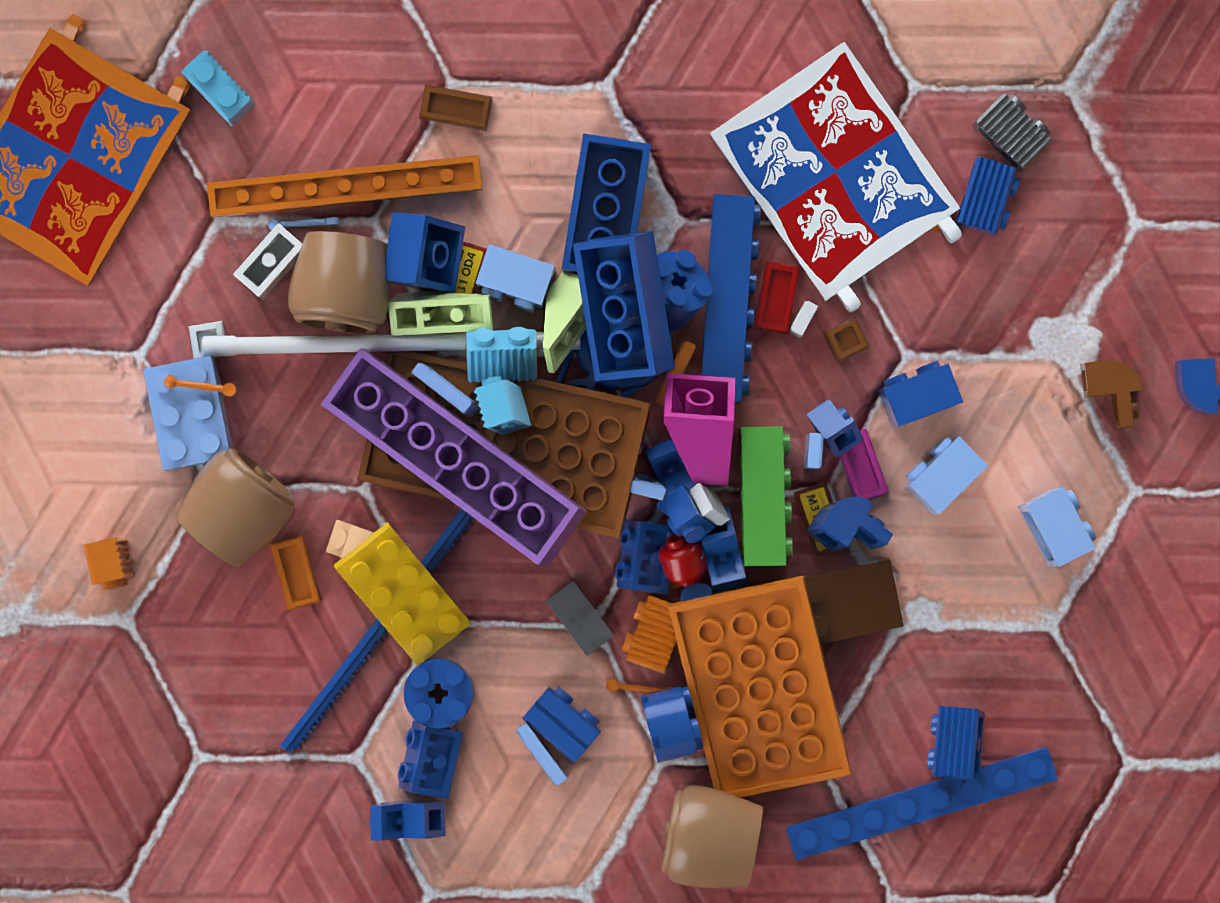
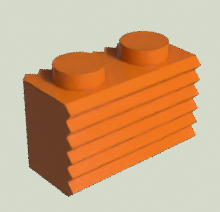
M110 538L83 545L92 585H102V590L128 586L127 579L133 578L135 575L131 571L133 569V566L130 565L132 560L128 558L130 555L127 552L129 547L125 545L128 540L125 538Z
M648 595L646 601L639 600L633 619L639 621L635 633H627L621 651L627 653L625 660L663 674L665 673L676 643L668 609L669 604L672 603Z

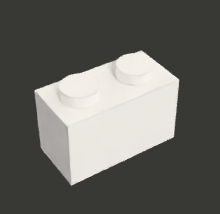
M278 223L233 275L259 298L264 300L295 265L302 243Z

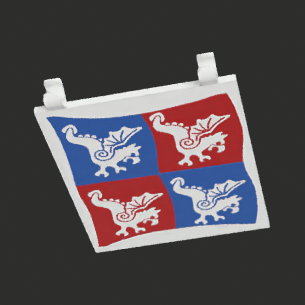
M845 42L710 133V136L751 195L755 197L756 202L761 206L762 211L823 299L827 301L837 294L848 312L855 311L861 305L860 300L849 285L930 229L938 225L949 243L956 242L962 236L961 230L950 217L961 208Z

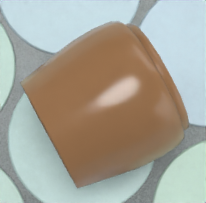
M326 231L306 233L294 267L288 294V307L291 314L294 315L295 321L306 326L338 332H376L378 327L383 326L389 310L390 282L385 281V258L388 244L373 238L347 233Z
M232 448L216 453L205 464L195 478L175 517L181 526L205 548L228 564L240 568L275 539L287 526L295 512L293 505L295 498L281 482L244 453Z
M690 785L682 790H677L674 796L670 821L667 820L664 834V841L666 843L661 867L662 872L667 874L668 879L672 882L685 886L699 888H749L759 841L763 807L721 790L704 786Z

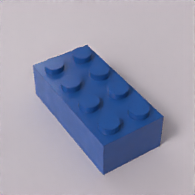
M583 133L562 272L566 271L578 275L573 244L595 238L638 232L651 144Z
M653 231L595 238L573 244L595 381L653 376L674 369Z

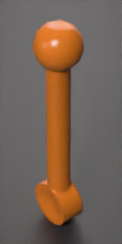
M172 375L164 379V385L169 389L178 386L222 392L227 397H232L236 394V387L232 383H227L224 386L177 380Z
M614 678L609 679L606 683V688L610 692H615L619 689L651 694L674 688L668 686L663 689L619 683Z

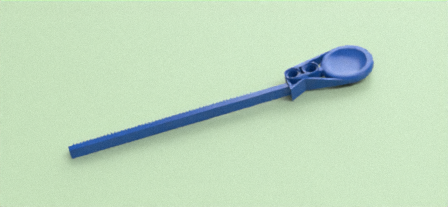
M586 329L581 336V349L571 350L566 356L556 383L565 384L574 352L580 367L589 377L586 380H573L568 384L570 386L597 391L595 388L599 384L610 390L626 391L620 396L630 398L646 387L658 375L595 381ZM669 331L670 341H671V347H672V333H671V331ZM463 509L458 512L421 561L433 577L432 571L438 572L437 565L442 567L440 561H445L444 556H449V550L453 551L452 545L457 546L455 541H461L459 536H465L463 531H469L467 526H473L472 520L477 521ZM376 619L280 745L281 748L292 754L297 748H303L301 743L307 744L304 738L310 739L308 733L314 734L312 728H318L316 723H322L320 718H326L324 712L329 713L327 708H333L331 703H337L335 698H341L339 693H345L344 687L349 688L347 682L353 683L351 677L357 678L355 672L361 673L358 668H365L362 664L363 662L369 663L366 658H372L370 652H376L374 647H380L378 642H384L382 640L383 636L388 637L386 635L387 629L378 619Z

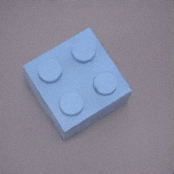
M489 244L476 285L478 289L482 290L481 294L490 295L491 300L502 302L503 297L514 300V307L534 313L535 308L543 310L546 294L556 270L554 265Z
M960 436L951 440L948 437L943 438L930 451L934 457L927 464L924 461L919 462L905 476L909 481L904 487L932 515H939L988 467Z
M1056 487L1018 506L1049 567H1060L1096 549L1092 542L1096 539L1095 533L1088 521H1081L1076 511L1080 509V504L1072 490L1066 491L1064 487Z

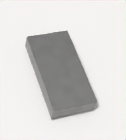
M574 581L546 601L586 656L614 636Z

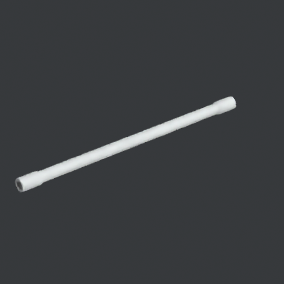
M536 331L537 349H543L544 331ZM466 333L392 336L391 334L275 337L203 336L202 340L204 357L235 356L238 354L358 352L360 348L368 352L467 350ZM581 337L572 350L581 349Z

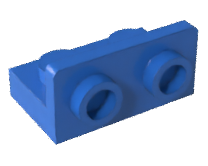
M626 520L622 539H620L622 546L620 561L615 570L616 586L618 588L668 595L669 580L666 578L659 560L660 548L666 543L665 540L669 536L675 534L668 525Z
M413 721L412 727L408 730L405 738L407 750L404 762L400 764L398 769L399 788L411 793L448 799L463 732L450 728H430L417 721Z

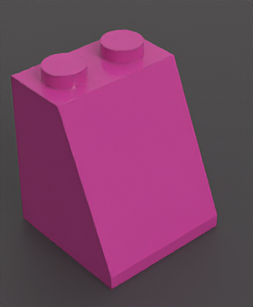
M666 373L664 424L692 482L695 484L728 486L734 428L735 378Z

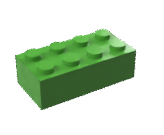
M783 426L741 427L739 429L741 553L743 566L786 565V558H792L793 555L792 537L786 538L785 524L792 523L791 503H785V490L791 489L790 468H784V456L790 454V435L783 434Z

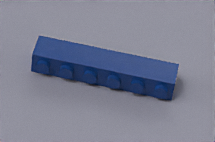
M714 194L708 278L713 286V292L709 296L705 308L701 376L735 378V403H741L742 396H748L749 376L743 375L744 362L751 361L752 342L746 341V328H753L754 308L748 307L749 294H755L756 274L750 273L751 260H757L759 240L752 239L753 226L760 225L761 206L755 205L754 196Z

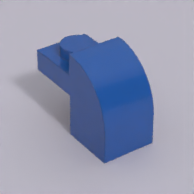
M1215 358L1176 361V386L1184 403L1199 413H1218L1220 385H1217Z
M672 439L659 442L654 447L645 450L657 480L666 489L665 497L682 484L689 489L697 485L692 482Z
M849 497L824 506L817 513L806 533L831 552L848 548L854 537L872 550L886 546L893 536L890 531L884 528L885 524L879 518L867 515L873 502L862 497Z
M729 507L724 509L730 520L722 526L714 523L715 528L701 539L714 593L747 585Z
M396 801L370 806L369 825L371 828V841L399 838L428 839L446 836L445 802Z

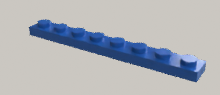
M1042 747L981 766L979 781L942 778L786 826L795 860L797 861L1056 781L1058 778L1048 747Z

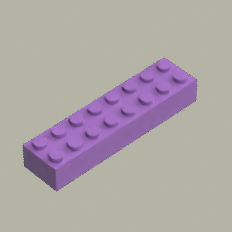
M362 348L359 349L321 403L331 413L539 566L548 568L588 512L378 357Z

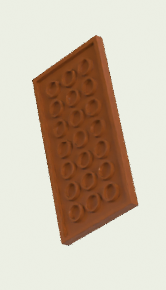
M387 351L384 363L588 512L575 529L622 539L632 493H630L631 486L638 470L652 409L651 403L542 379L534 381L531 379L525 381L523 379L513 382L509 380L511 383L521 387L531 427L501 435L483 426L485 421L481 420L483 414L479 413L480 407L474 416L470 417L462 413L411 373L418 363H423L431 367L475 403L479 404L480 401L476 400L477 394L474 391L482 386V381L479 383L476 381L470 383L468 381L467 363L411 351ZM366 439L357 480L450 501Z

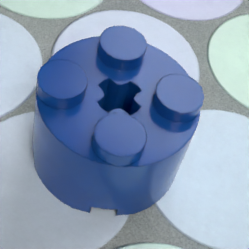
M687 250L679 252L666 251L657 255L669 331H676L685 327L706 304L713 292V286L705 270L696 261L693 253Z
M434 658L418 665L409 674L404 686V702L408 712L415 721L430 728H446L456 724L467 714L474 699V685L470 675L460 664L447 658ZM437 683L441 684L443 690H448V695L442 698V702H437V698L430 695V691L436 688Z
M678 686L640 696L657 763L698 753L697 750L704 749L688 686L683 688Z

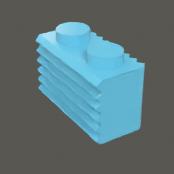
M202 51L181 71L230 126L236 124L254 107V100L208 51Z
M514 327L510 330L492 331L488 328H480L476 331L466 332L467 372L470 383L474 381L479 383L496 376H501L502 380L506 379L512 382L523 379L525 381L537 379L535 329Z
M496 376L483 380L481 382L482 386L475 389L474 393L477 394L476 400L480 401L478 407L481 408L479 413L483 414L481 420L485 421L484 427L501 435L531 427L521 387L511 383L509 380H502L501 376Z

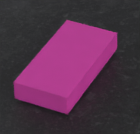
M866 428L860 430L864 440L839 457L853 497H862L870 500L887 494L889 491Z

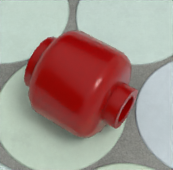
M676 534L669 536L665 540L666 543L659 550V560L666 578L672 583H678L680 586H689L697 583L703 578V574L708 567L701 542L689 543L683 535L680 537Z

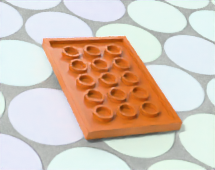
M804 575L669 604L668 609L714 789L737 797H745L851 775L852 770Z

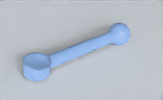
M330 217L280 221L277 218H272L268 222V227L272 230L278 223L284 228L339 225V218Z

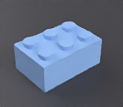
M207 356L143 369L164 471L203 465L216 453L233 448L222 392L178 386L169 389L164 385V379L169 375L175 376L177 380L221 385L215 357Z

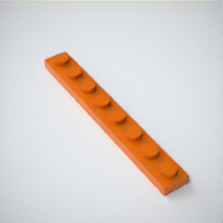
M479 155L207 183L211 218L483 190Z

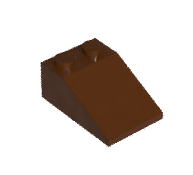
M890 559L804 576L821 644L904 626Z

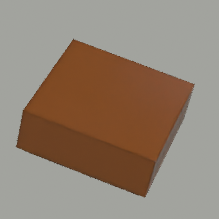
M856 317L824 331L838 362L869 348V344Z

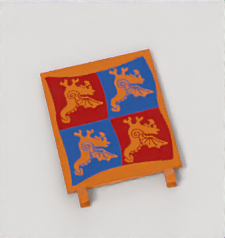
M72 14L68 18L62 34L49 27L0 112V235L89 286L191 112L189 108L180 104L189 91L191 83L182 76H177L168 94L161 93L74 42L85 28L86 22L76 14Z

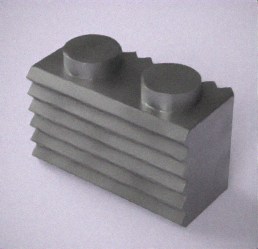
M1003 93L972 126L1021 173L1052 142V139L1048 137L1051 132L1039 119L1032 121L1024 113L1027 108L1015 95L1008 97Z

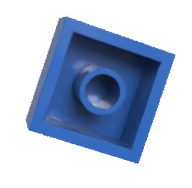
M393 212L388 230L385 281L423 291L455 293L466 226L428 215Z
M937 360L915 369L917 376L908 379L906 373L884 381L885 388L878 392L892 429L963 403L949 363L940 366Z

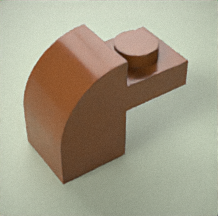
M1115 360L1080 364L1084 398L1111 395L1115 429L1134 426V419H1138V406L1136 399H1131L1130 393L1143 391V385L1137 373L1128 365Z

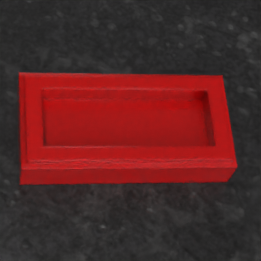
M766 261L754 329L788 334L800 267Z

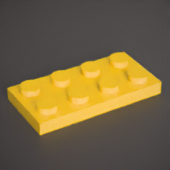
M388 522L334 564L337 572L417 666L471 625L466 615Z

